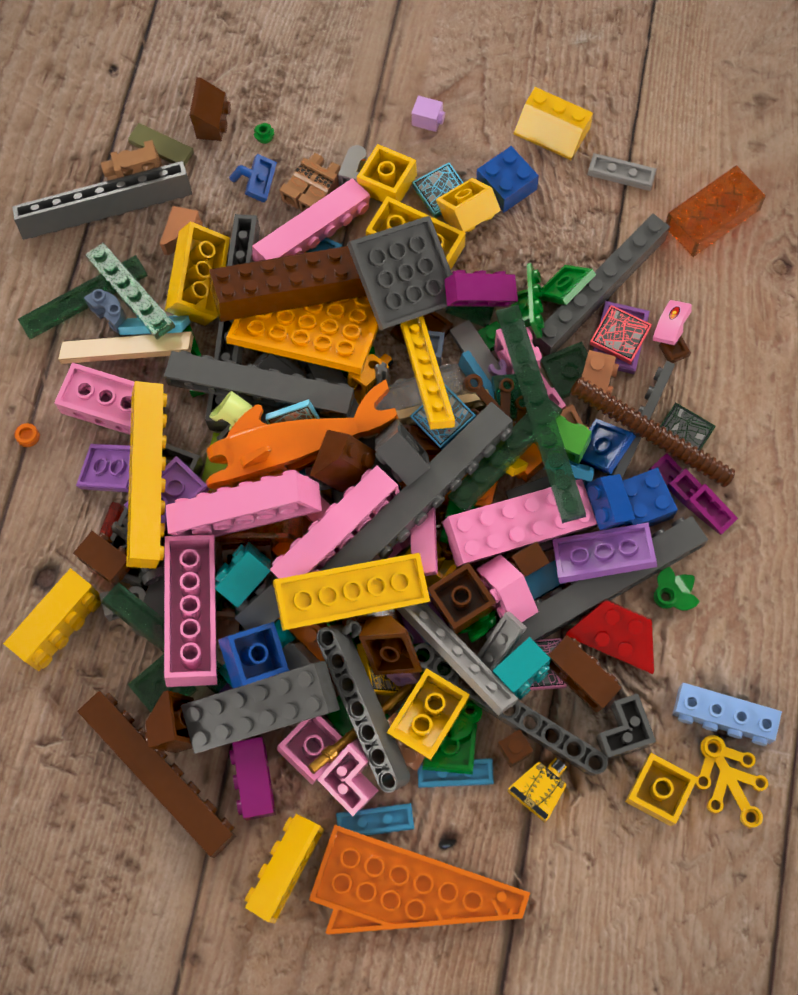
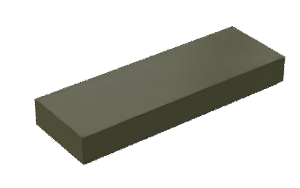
M140 123L137 124L128 137V142L138 148H144V142L153 140L159 157L172 164L183 161L184 165H186L194 153L193 148Z

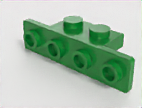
M532 263L526 264L528 289L517 292L518 301L511 305L512 324L522 320L525 328L532 327L538 339L542 337L541 328H544V321L541 316L543 306L540 300L542 291L539 285L541 276L539 270H534Z

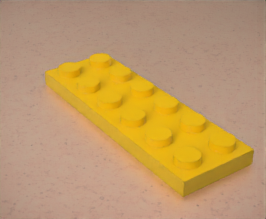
M420 553L273 580L283 631L430 602Z

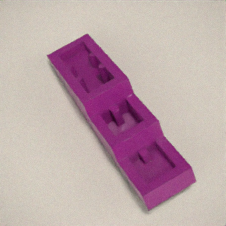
M668 453L664 454L648 469L650 471L658 468L669 492L718 534H723L738 519L706 484L701 485L686 468L683 470Z

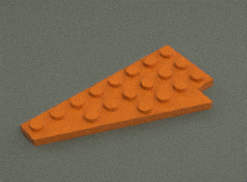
M334 825L309 901L333 909L325 933L341 934L522 919L530 892Z

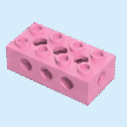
M72 363L54 404L62 414L130 435L131 396L135 382Z

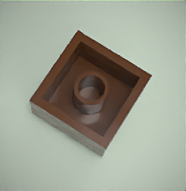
M469 562L427 588L429 599L447 626L456 635L496 610V601Z

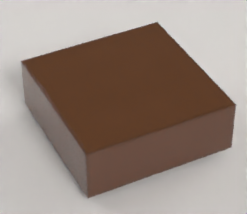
M680 336L675 345L662 342L659 344L666 360L671 363L687 358L691 354L682 336Z

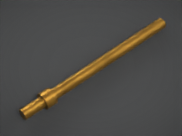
M417 683L403 686L381 705L384 714L388 713L413 691ZM351 729L333 745H328L321 751V755L308 765L310 772L314 774L326 763H332L339 756L338 753L358 738L355 729Z

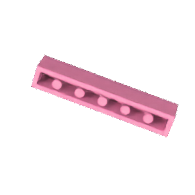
M353 178L254 244L252 246V260L256 262L303 254L309 249H314L320 241L326 237H331L336 230L342 226H347L358 215H363L369 208L370 194Z

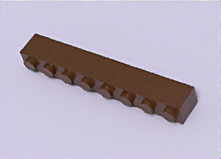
M99 690L77 712L210 857L215 858L236 837L232 832L235 827L225 817L221 820L215 814L218 809L209 799L204 802L198 794L201 790L192 781L187 783L181 777L184 772L175 763L170 765L165 760L168 755L164 751L148 748L145 738L146 731L142 727L137 730L132 724L135 719L126 710L121 712L116 707L119 702L110 693L105 695Z

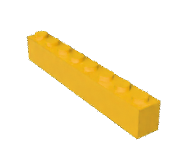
M135 381L132 389L126 567L156 569L159 561H163L164 546H160V538L164 537L165 524L161 523V515H164L165 501L161 500V493L165 492L166 480L162 478V471H165L166 457H162V449L165 450L166 435H162L163 428H166L167 414H163V407H166L167 393H163V384Z

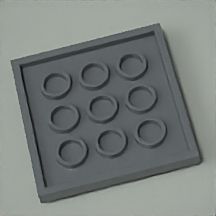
M430 216L347 243L380 331L450 307L447 306L444 279L452 275Z

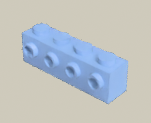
M682 683L678 689L672 715L678 717V721L686 724L700 723L703 724L702 728L710 731L720 729L727 731V735L730 737L742 739V736L751 738L754 744L767 746V743L771 744L776 741L782 711Z

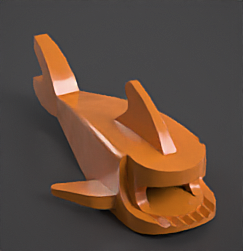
M386 379L374 386L365 395L357 408L354 418L305 419L266 424L261 421L264 411L263 407L259 404L255 405L240 417L226 438L213 443L207 448L206 452L210 462L228 464L226 469L218 471L209 476V479H206L207 487L217 491V489L222 487H238L241 482L254 483L261 481L260 479L265 476H281L284 471L288 470L300 471L315 463L327 430L349 434L356 439L383 431L393 421L399 419L395 408L382 411L376 410L377 405L390 391Z

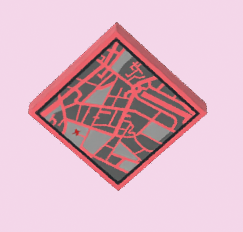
M611 305L592 337L590 345L612 356H616V358L631 365L652 324Z

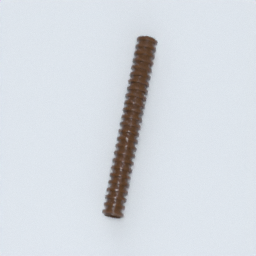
M584 377L578 378L570 391L572 396L577 395V399L580 400L582 398L584 403H590V407L595 406L597 411L602 410V414H608V418H615L614 421L617 423L620 421L623 427L626 425L628 430L633 429V433H639L641 438L646 437V441H652V444L658 445L659 449L664 448V452H670L672 457L677 456V460H683V463L686 465L690 464L689 467L692 469L696 468L697 472L702 471V475H708V478L710 480L714 479L715 483H721L722 487H726L733 480L735 469H729L728 465H723V462L716 461L715 457L710 458V454H704L702 449L697 450V446H691V443L685 442L684 438L679 439V435H673L671 430L666 431V427H660L659 423H653V419L648 420L647 416H642L640 411L635 412V408H628L629 405L626 403L623 405L622 400L619 399L617 401L615 396L610 397V393H604L602 388L597 389V385H591L589 380L584 381Z

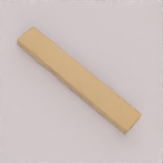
M192 332L65 341L62 342L58 360L61 364L170 356L171 351L179 352L181 350L191 353L194 336Z

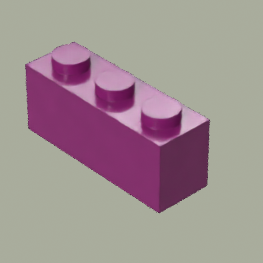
M457 270L444 279L447 306L508 307L518 301L515 274H506L505 271L486 274V271L483 270L473 273Z
M259 737L232 742L233 750H229L231 764L236 765L237 774L233 775L235 790H239L240 800H237L238 814L243 815V819L246 821L276 815L265 740Z

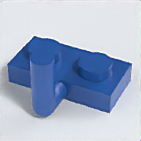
M257 154L254 157L251 169L239 165L229 178L232 182H237L242 175L248 177L245 195L264 203L268 199L277 162Z

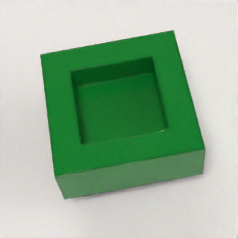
M497 321L477 331L490 351L494 350L496 330L501 328Z

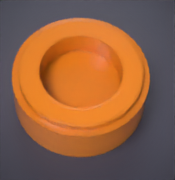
M24 423L15 431V439L23 447H32L39 441V431L33 424Z

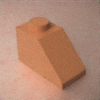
M172 206L160 242L164 255H170L175 252L178 232L190 221L203 226V221L200 219L198 211Z

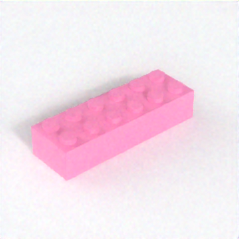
M378 466L373 470L368 469L355 487L351 486L346 490L343 495L344 498L338 504H332L320 521L316 520L308 528L309 532L303 538H297L284 556L280 555L274 560L270 571L276 579L320 571L400 492L398 484Z
M296 470L284 471L281 476H265L260 479L261 481L254 483L241 482L238 487H222L217 489V492L211 494L199 493L196 495V498L176 499L175 503L166 505L168 534L174 536L214 535V537L320 512L322 511L319 482L310 479L309 476L298 473Z
M578 479L448 516L442 521L448 537L456 568L468 562L471 564L528 547L535 542L539 544L595 526L597 521L583 480Z
M214 535L165 536L164 678L166 687L217 685Z

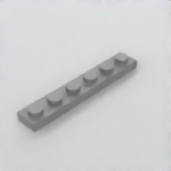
M426 603L397 608L398 612L498 716L516 703L518 698Z

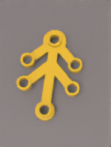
M709 735L705 737L700 744L701 753L705 758L700 775L697 776L698 778L695 782L696 788L706 790L710 787V774L714 762L720 771L713 796L707 802V809L714 814L723 810V798L728 786L741 810L740 820L742 824L747 828L759 826L763 820L762 812L757 807L750 806L737 781L751 785L755 791L761 792L768 787L767 778L729 767L725 758L738 761L741 767L747 769L755 764V756L750 752L742 753L726 747L725 742L719 736ZM709 744H714L717 747L715 753L710 752ZM744 756L750 757V765L743 762ZM699 778L706 779L707 785L705 787L699 784ZM757 779H761L763 781V788L757 787ZM712 801L719 803L718 810H714L711 807ZM747 813H751L754 816L752 823L747 821Z

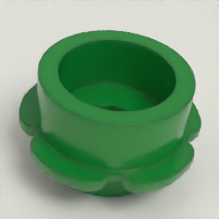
M258 124L254 128V137L258 142L262 144L271 142L275 132L270 124Z

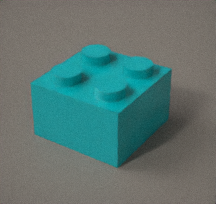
M250 542L245 546L241 544L232 554L231 562L229 564L225 562L217 570V576L215 577V589L237 608L268 575L271 569V560Z
M529 637L493 670V673L519 700H522L531 691L529 688L535 681L539 684L547 677L551 659Z

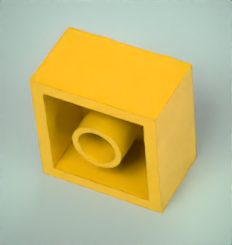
M377 144L357 175V183L375 200L384 202L388 196L401 202L412 182L417 177L416 160Z
M474 178L469 179L436 199L444 221L463 232L472 231L476 228V225L492 219L496 213L501 211L492 187Z
M650 753L646 757L625 802L661 822L673 826L677 823L698 777Z

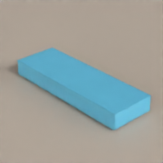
M188 315L127 318L118 329L120 335L182 333L190 324Z

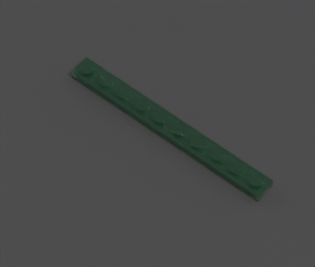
M519 305L496 310V316L561 522L566 523L586 517L585 508Z

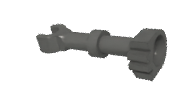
M128 517L122 521L125 528L120 527L117 521L111 526L112 531L123 538L126 544ZM158 566L156 569L141 568L144 573L141 579L145 586L159 581L165 575L162 566Z

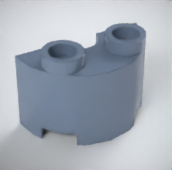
M96 289L85 296L84 300L89 309L100 319L105 317L109 321V327L121 337L118 327L126 320V314L116 296L109 292H104L102 289Z

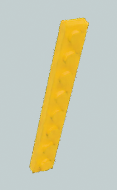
M421 316L401 323L400 326L430 430L453 428L455 426V418L424 317Z

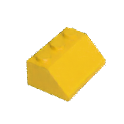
M535 87L523 107L514 135L572 160L591 128L593 112Z

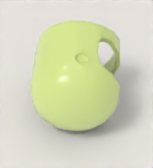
M230 391L211 412L209 417L216 422L220 419L227 421L231 424L229 427L230 431L240 417L252 408V405L233 391Z

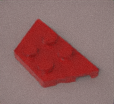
M605 599L596 609L589 612L581 621L572 628H569L565 633V636L568 635L580 643L646 672L654 673L652 619Z

